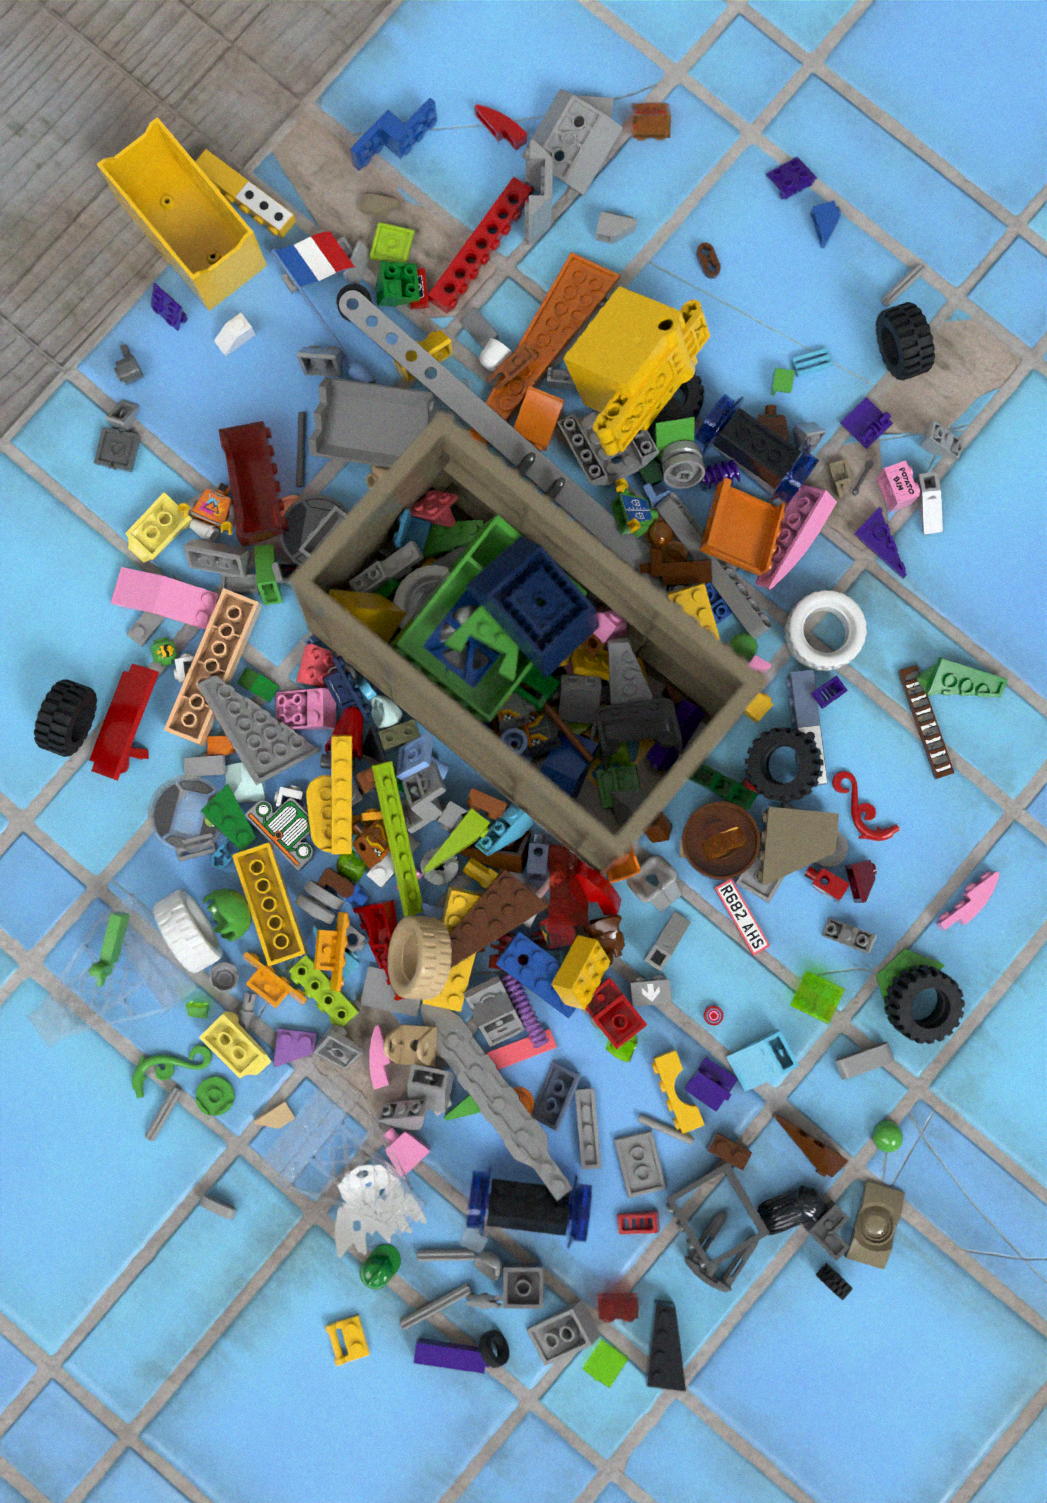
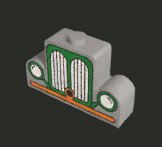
M289 798L275 811L271 803L259 801L245 814L248 820L298 871H301L313 859L315 855L313 846L303 842L311 834L308 807L305 804L301 806L296 799Z

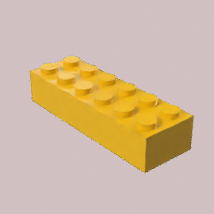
M269 842L233 854L236 869L268 966L307 954L306 943L273 844Z
M449 886L441 921L446 926L448 933L457 925L482 893ZM476 953L452 967L447 982L440 994L432 999H421L422 1003L461 1012L464 1001L463 993L466 992Z

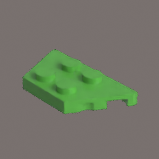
M903 949L875 975L881 989L882 999L884 1000V997L888 996L886 990L888 986H892L893 981L891 980L895 976L898 978L900 976L899 972L902 970L909 971V967L914 965L917 967L927 965L941 970L944 965Z

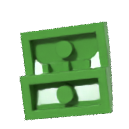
M636 764L617 768L612 767L608 768V771L603 769L596 771L603 809L613 808L610 791L641 790Z

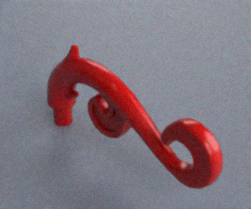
M841 771L835 774L832 779V786L835 791L843 794L849 792V788L845 789L841 786V781L845 778L852 783L851 816L855 827L862 834L858 836L859 839L885 841L900 831L897 824L884 829L876 827L877 830L868 828L861 819V813H866V816L863 818L864 820L871 821L877 814L875 807L870 803H863L858 806V786L852 773Z

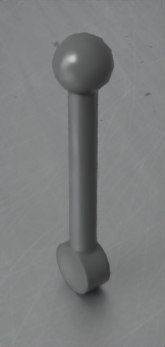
M872 461L865 463L866 468L856 488L852 490V495L857 496L859 494V488L868 470L873 466Z

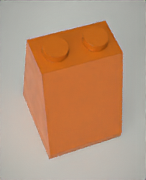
M529 386L514 429L540 452L542 450L547 452L558 426L557 421L561 419L564 412L565 400Z

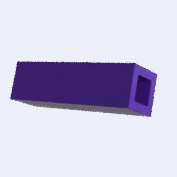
M682 699L675 712L682 737L683 750L705 713L697 706ZM656 741L646 759L651 762L650 766L660 772L663 769L669 773L677 760L675 747L664 748Z
M417 1338L413 1360L415 1364L484 1374L485 1367L489 1368L480 1354L479 1347Z

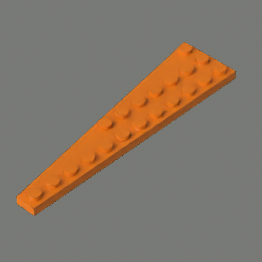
M570 253L516 348L517 350L526 342L538 357L498 391L493 388L485 402L501 418L506 421L525 398L528 387H534L548 367L551 366L620 280V275L575 253ZM502 374L496 384L505 379ZM471 427L469 432L472 438L477 442L481 441L487 445L489 442Z

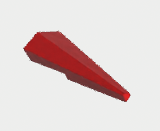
M394 900L355 907L353 912L359 915L362 922L360 927L362 930H366L370 939L368 944L380 969H384L387 975V985H391L388 974V951L392 934L397 926ZM394 991L395 1001L404 999Z

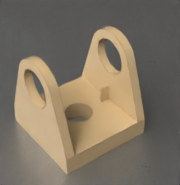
M398 1024L385 1038V1056L396 1064L434 1067L436 1061L437 1027ZM390 1040H392L391 1051H389ZM415 1040H418L417 1051L413 1048Z

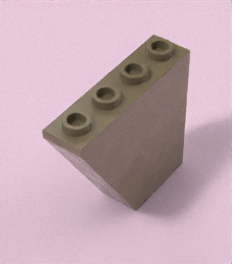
M767 807L766 811L762 813V822H765V826L760 834L763 849L759 850V861H761V869L757 871V880H760L759 885H767L836 853L839 814Z

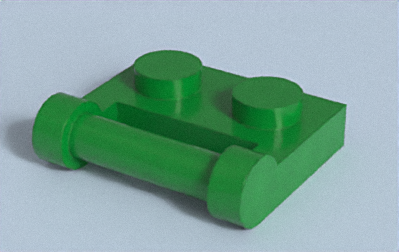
M533 664L512 693L515 692L535 706L537 711L541 712L560 686V682L550 675L545 678ZM520 683H525L541 694V699L538 700L519 686Z

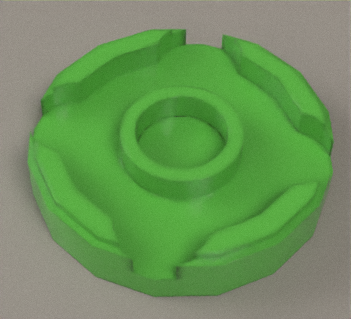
M220 1076L209 1077L197 1087L196 1104L207 1115H222L232 1107L235 1100V1090L226 1078Z

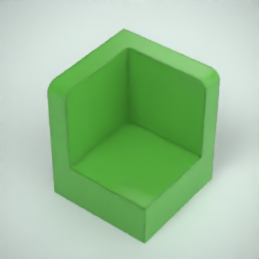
M775 368L770 395L774 396L776 391L791 393L794 370Z

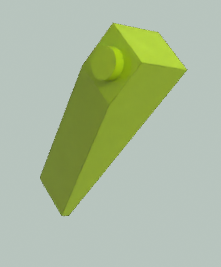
M471 808L423 869V873L426 875L476 842L480 837L484 838L490 831L488 828L490 822Z

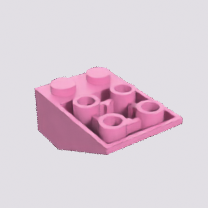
M326 688L276 692V720L280 723L283 722L293 730L334 729L336 726V701L330 690Z

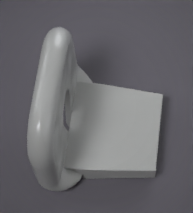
M650 856L639 865L640 873L627 878L629 889L641 901L645 903L652 902L660 912L681 896V892L675 882L677 873L662 856ZM655 874L660 884L655 887L646 881L648 875Z

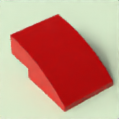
M610 976L596 988L591 1002L585 1009L616 1049L620 1048L647 1026V1023Z

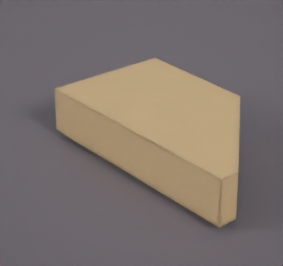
M285 1101L254 1122L258 1125L280 1129L295 1119L296 1116Z

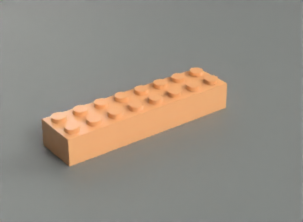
M223 588L165 725V731L201 746L205 745L216 717L197 685L215 675L222 679L225 684L230 685L261 611L262 605L259 602Z

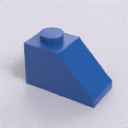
M835 200L813 206L810 213L821 248H825L841 217L840 208L836 206Z

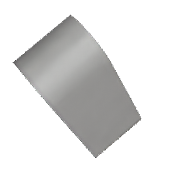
M883 1042L835 1060L841 1079H848L890 1064L895 1060L888 1042Z

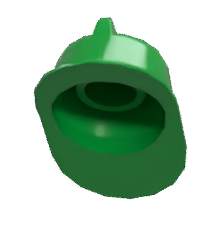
M385 1244L373 1250L360 1269L362 1283L366 1287L376 1290L386 1286L401 1265L399 1251L395 1247Z

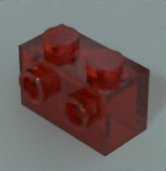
M637 1293L597 1294L599 1320L610 1323L614 1322V1319H622L623 1322H633L634 1319H639Z

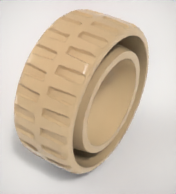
M407 916L395 927L388 951V974L392 988L399 996L410 999H432L443 990L450 972L452 950L448 930L441 920L425 916Z

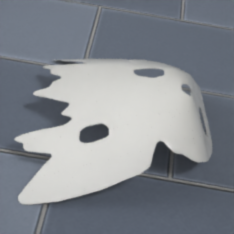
M386 1165L358 1166L347 1174L339 1184L338 1188L341 1196L346 1201V1205L339 1207L337 1211L335 1225V1243L339 1258L345 1254L352 1243H354L359 1253L366 1255L365 1235L367 1232L373 1235L375 1231H378L388 1243H390L391 1235L395 1233L396 1229L412 1233L405 1214L411 1216L416 1223L420 1220L426 1224L424 1213L411 1193L403 1196L404 1187L401 1178ZM359 1171H369L366 1177H357ZM369 1182L372 1183L370 1187L365 1186ZM385 1188L387 1191L388 1200H383L379 1196L381 1189ZM356 1220L361 1223V1229L357 1232L353 1229V1222Z

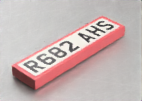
M732 879L715 887L716 893L752 955L754 956L768 948L770 944Z

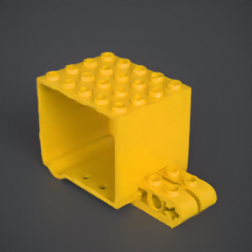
M619 286L563 358L583 404L600 412L594 421L593 430L606 455L612 456L619 451L623 453L639 430L646 431L680 385L689 381L694 376L695 365L698 363L696 355L710 338L708 325L701 303L698 300L687 301L678 311L668 305Z

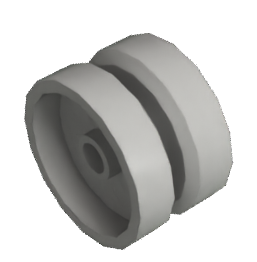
M685 440L671 443L663 449L660 461L663 468V478L667 485L672 488L684 489L695 486L702 481L705 476V467L699 445Z
M309 879L304 889L312 895V898L305 894H299L294 903L314 918L331 925L336 915L327 907L330 906L340 910L345 900L327 888L318 886L315 881Z

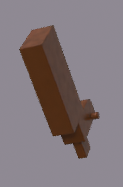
M650 547V563L639 564L640 573H651V576H663V585L712 583L713 581L712 559L663 562L662 550L659 547Z

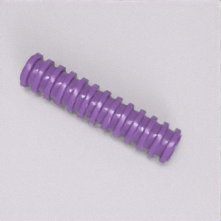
M510 974L503 976L501 981H504V987H507L506 991L510 993L509 998L513 999L511 1002L515 1004L514 1008L518 1010L517 1014H520V1020H523L522 1025L526 1026L525 1031H528L529 1034L527 1035L531 1037V1043H534L533 1048L545 1045L549 1039H546V1033H543L544 1028L540 1026L541 1022H538L535 1010H532L533 1005L529 1004L531 1001L527 999L528 995L524 993L525 989H522V983H519Z

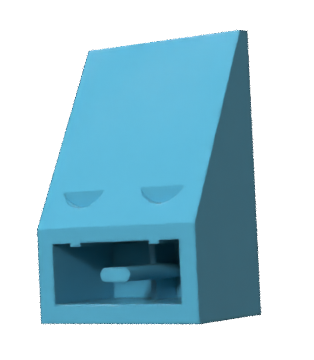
M778 1029L726 1056L744 1092L780 1077L799 1066L783 1034Z

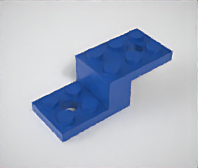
M429 98L405 124L387 110L351 147L350 153L353 166L358 171L362 167H366L370 163L371 158L381 152L383 145L399 159L409 154L412 146L423 139L425 132L436 125V102Z
M517 932L495 964L569 1019L576 1008L565 1005L551 984L562 963L522 933ZM521 954H526L528 957V961L524 965L518 963V957Z

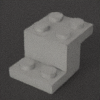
M431 761L430 766L402 781L407 799L402 801L401 805L407 830L411 834L443 814L438 796L444 793L446 789L438 765L434 761Z
M499 976L491 978L463 993L490 1047L525 1030Z

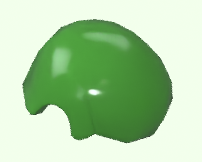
M747 633L735 635L729 644L733 649V653L738 657L739 655L743 656L748 661L756 655L758 650L756 639Z
M882 1120L874 1127L873 1140L879 1150L891 1153L901 1147L903 1133L897 1123L891 1120Z

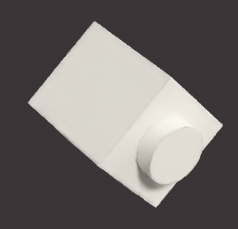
M240 313L224 325L214 342L226 357L254 337L255 332L243 314Z

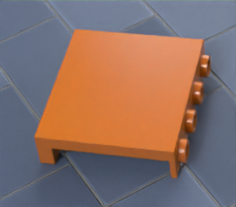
M725 477L717 484L699 551L761 576L766 571L768 572L773 564L771 558L777 548L775 543L781 532L780 523L785 516V503L776 507L731 487L732 480Z

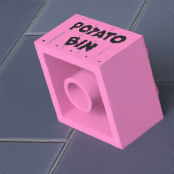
M906 461L884 468L876 478L889 513L910 506L920 496L919 486L917 483H914L912 478V468L910 465H907Z

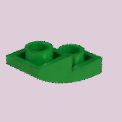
M396 578L385 581L386 585L379 587L378 591L372 593L381 594L388 599L396 594V590L402 580L397 581Z

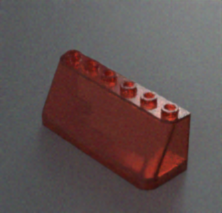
M264 421L218 429L221 448L226 456L237 520H234L237 539L245 547L285 533L288 524L286 517L282 516V511L285 508L283 499H279L281 485L279 481H276L275 474H278L277 464L273 463L272 460L275 452L273 445L269 443V438H272L270 427H266Z

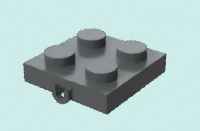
M103 427L94 463L109 469H118L132 473L141 436L126 432L122 428L116 430Z

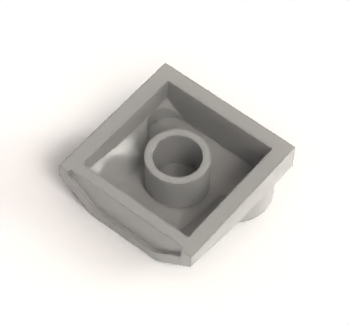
M336 1025L331 1026L321 1036L313 1053L347 1071L349 1066L360 1055H363L364 1050L347 1037L348 1033L342 1026Z

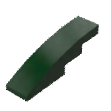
M701 763L687 778L748 811L758 796L757 792Z

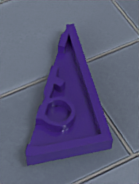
M879 507L854 535L903 579L907 575L905 572L906 568L900 560L897 552L898 548L893 536L890 534V528L884 520L883 511Z

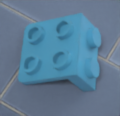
M405 508L404 513H401L399 516L398 524H400V528L394 534L393 543H395L397 550H399L410 541H414L423 556L432 523L412 517L410 509Z

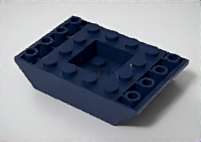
M522 536L517 538L465 586L545 678L599 627L595 607L541 545ZM537 597L544 601L543 607H539L536 604Z

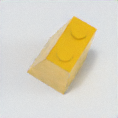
M332 589L327 594V596L386 645L407 614L381 594Z

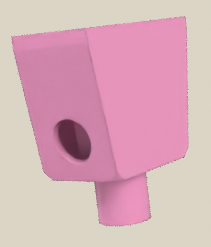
M391 1127L384 1134V1137L391 1143L385 1149V1152L402 1178L431 1150L427 1144L410 1131L405 1130L399 1135Z

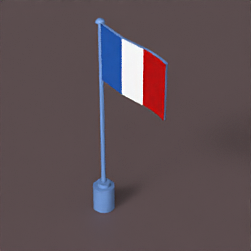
M330 231L318 233L295 245L278 250L271 248L270 253L274 254L350 362L348 374L352 380L375 384L376 380L365 364L358 361L353 362L301 288L323 281L341 271L356 268Z

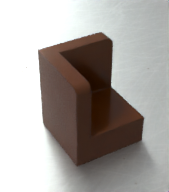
M660 811L643 832L652 843L668 841L672 824L664 813Z

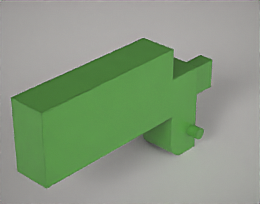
M122 911L110 913L99 961L94 963L91 969L88 970L90 976L98 978L97 986L105 985L106 978L112 974L114 963L119 960L130 916L129 913Z

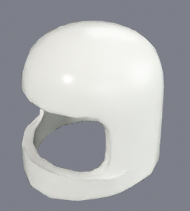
M490 338L482 350L479 360L485 369L494 372L513 352L498 340Z

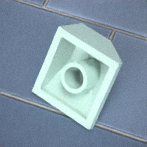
M243 763L225 766L226 785L229 784L238 803L266 801L265 781L256 786Z

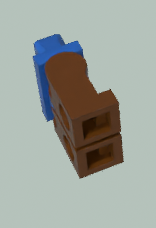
M326 868L317 883L322 888H327L328 885L334 888L341 897L347 898L346 902L350 904L356 902L364 906L370 897L361 891L363 889L361 885L355 884L331 868Z

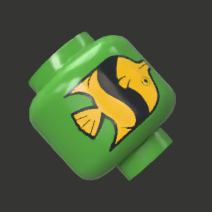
M168 637L156 639L154 644L150 646L153 661L158 664L161 663V667L172 665V661L178 657L175 643L169 640Z

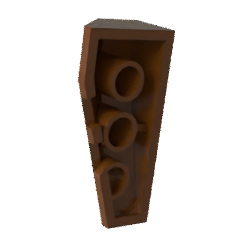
M527 830L521 838L489 856H486L475 847V844L481 837L459 852V854L500 870L504 868L508 872L522 873L528 858L531 831Z

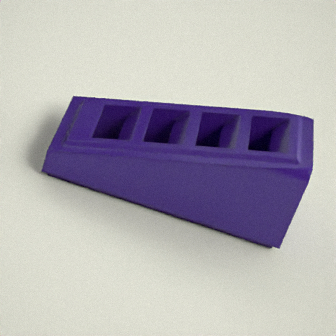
M836 675L813 691L811 695L821 709H823L848 690Z

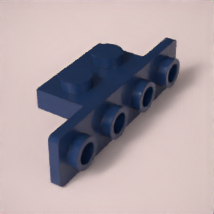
M336 651L332 652V659L338 670L323 676L328 689L340 711L357 704L366 723L369 722L370 714H372L369 705L363 703L361 699L363 698L362 692L359 687L355 688L353 684L355 680L351 672L346 671L344 667L346 663L342 655L338 656Z

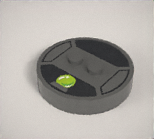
M325 495L306 496L294 502L283 515L279 530L281 545L288 558L298 567H301L308 559L299 551V548L307 540L308 535L319 526L321 519L326 517L335 505L346 514L349 513V510L338 500Z

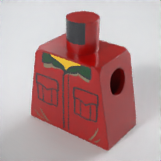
M566 908L539 923L541 931L531 934L532 940L536 945L546 942L548 949L572 945L577 937Z

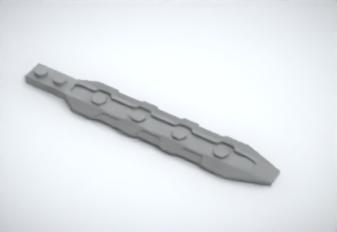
M427 1004L420 1005L425 1026L437 1027L436 1051L441 1058L446 1060L464 1090L469 1092L480 1107V1112L485 1119L493 1125L501 1136L504 1145L515 1160L533 1167L556 1200L561 1199L573 1189V1186L550 1156L548 1138L545 1131L519 1100L520 1097L501 1076L490 1056L486 1055L476 1042L473 1033L462 1018L446 1008Z

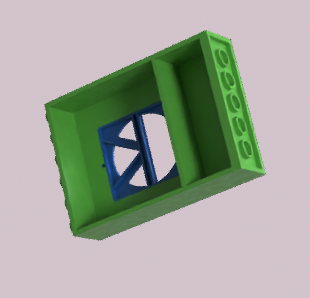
M499 515L485 522L388 646L480 724L490 722L533 666V663L519 648L515 679L511 682L496 674L504 654L498 651L495 654L485 644L469 636L467 639L464 669H459L450 664L444 657L443 650L449 647L443 645L444 642H440V633L445 622L455 631L461 626L460 623L450 616L457 609L465 606H481L465 586L517 538L522 536ZM571 579L584 595L588 593L581 586H579L573 579ZM539 597L536 598V604L539 607H543L544 601ZM476 647L490 659V662L474 670L472 667Z

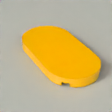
M320 775L309 783L306 790L312 841L318 848L325 852H331V775Z

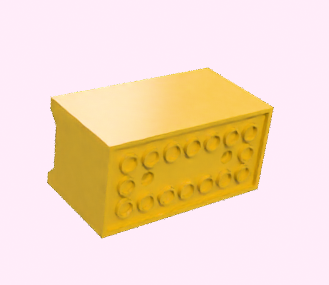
M158 117L149 123L143 135L116 156L104 158L97 163L117 201L208 311L267 266L254 232ZM212 255H215L216 258H215V259H211V256H212Z

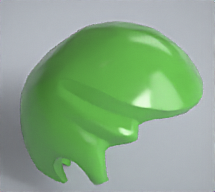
M222 888L213 890L211 894L203 898V904L209 899H213V902L207 909L212 912L214 920L218 922L214 931L221 933V938L232 942L242 937L248 931L251 924V912L247 901L239 892L233 889Z

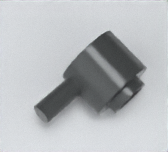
M126 344L121 345L120 349L124 359L115 362L117 367L114 370L120 382L124 381L128 385L144 376L133 354L131 355Z

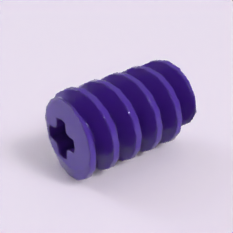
M730 459L728 464L726 461H722L721 466L719 463H714L713 467L712 465H707L705 476L699 482L701 489L704 491L705 485L711 489L712 483L717 487L719 481H722L725 477L732 480L731 484L734 477L740 482V472L735 461Z

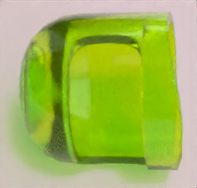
M626 742L619 743V751L615 755L607 756V768H612L613 763H623L624 767L631 766ZM598 749L599 760L602 764L600 750Z
M352 850V854H341L339 856L336 869L339 874L357 883L365 872L367 865L364 860L358 859L355 856L356 851Z
M637 1035L633 1036L618 1049L608 1039L604 1049L621 1061L631 1062L632 1055L638 1044Z

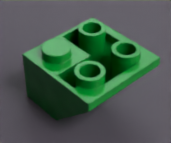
M380 262L376 282L377 306L396 307L420 300L417 264Z

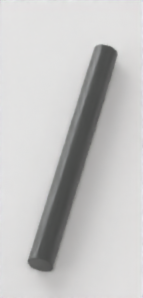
M298 412L296 487H304L305 412Z

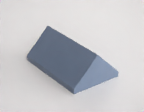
M552 1062L533 1107L532 1118L558 1132L580 1081L581 1074Z

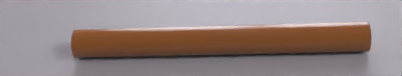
M547 702L543 710L585 760L590 763L594 757Z

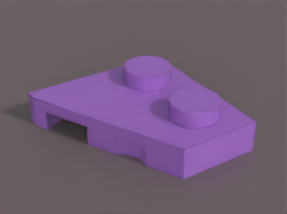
M279 1028L273 1067L313 1054L318 1033Z

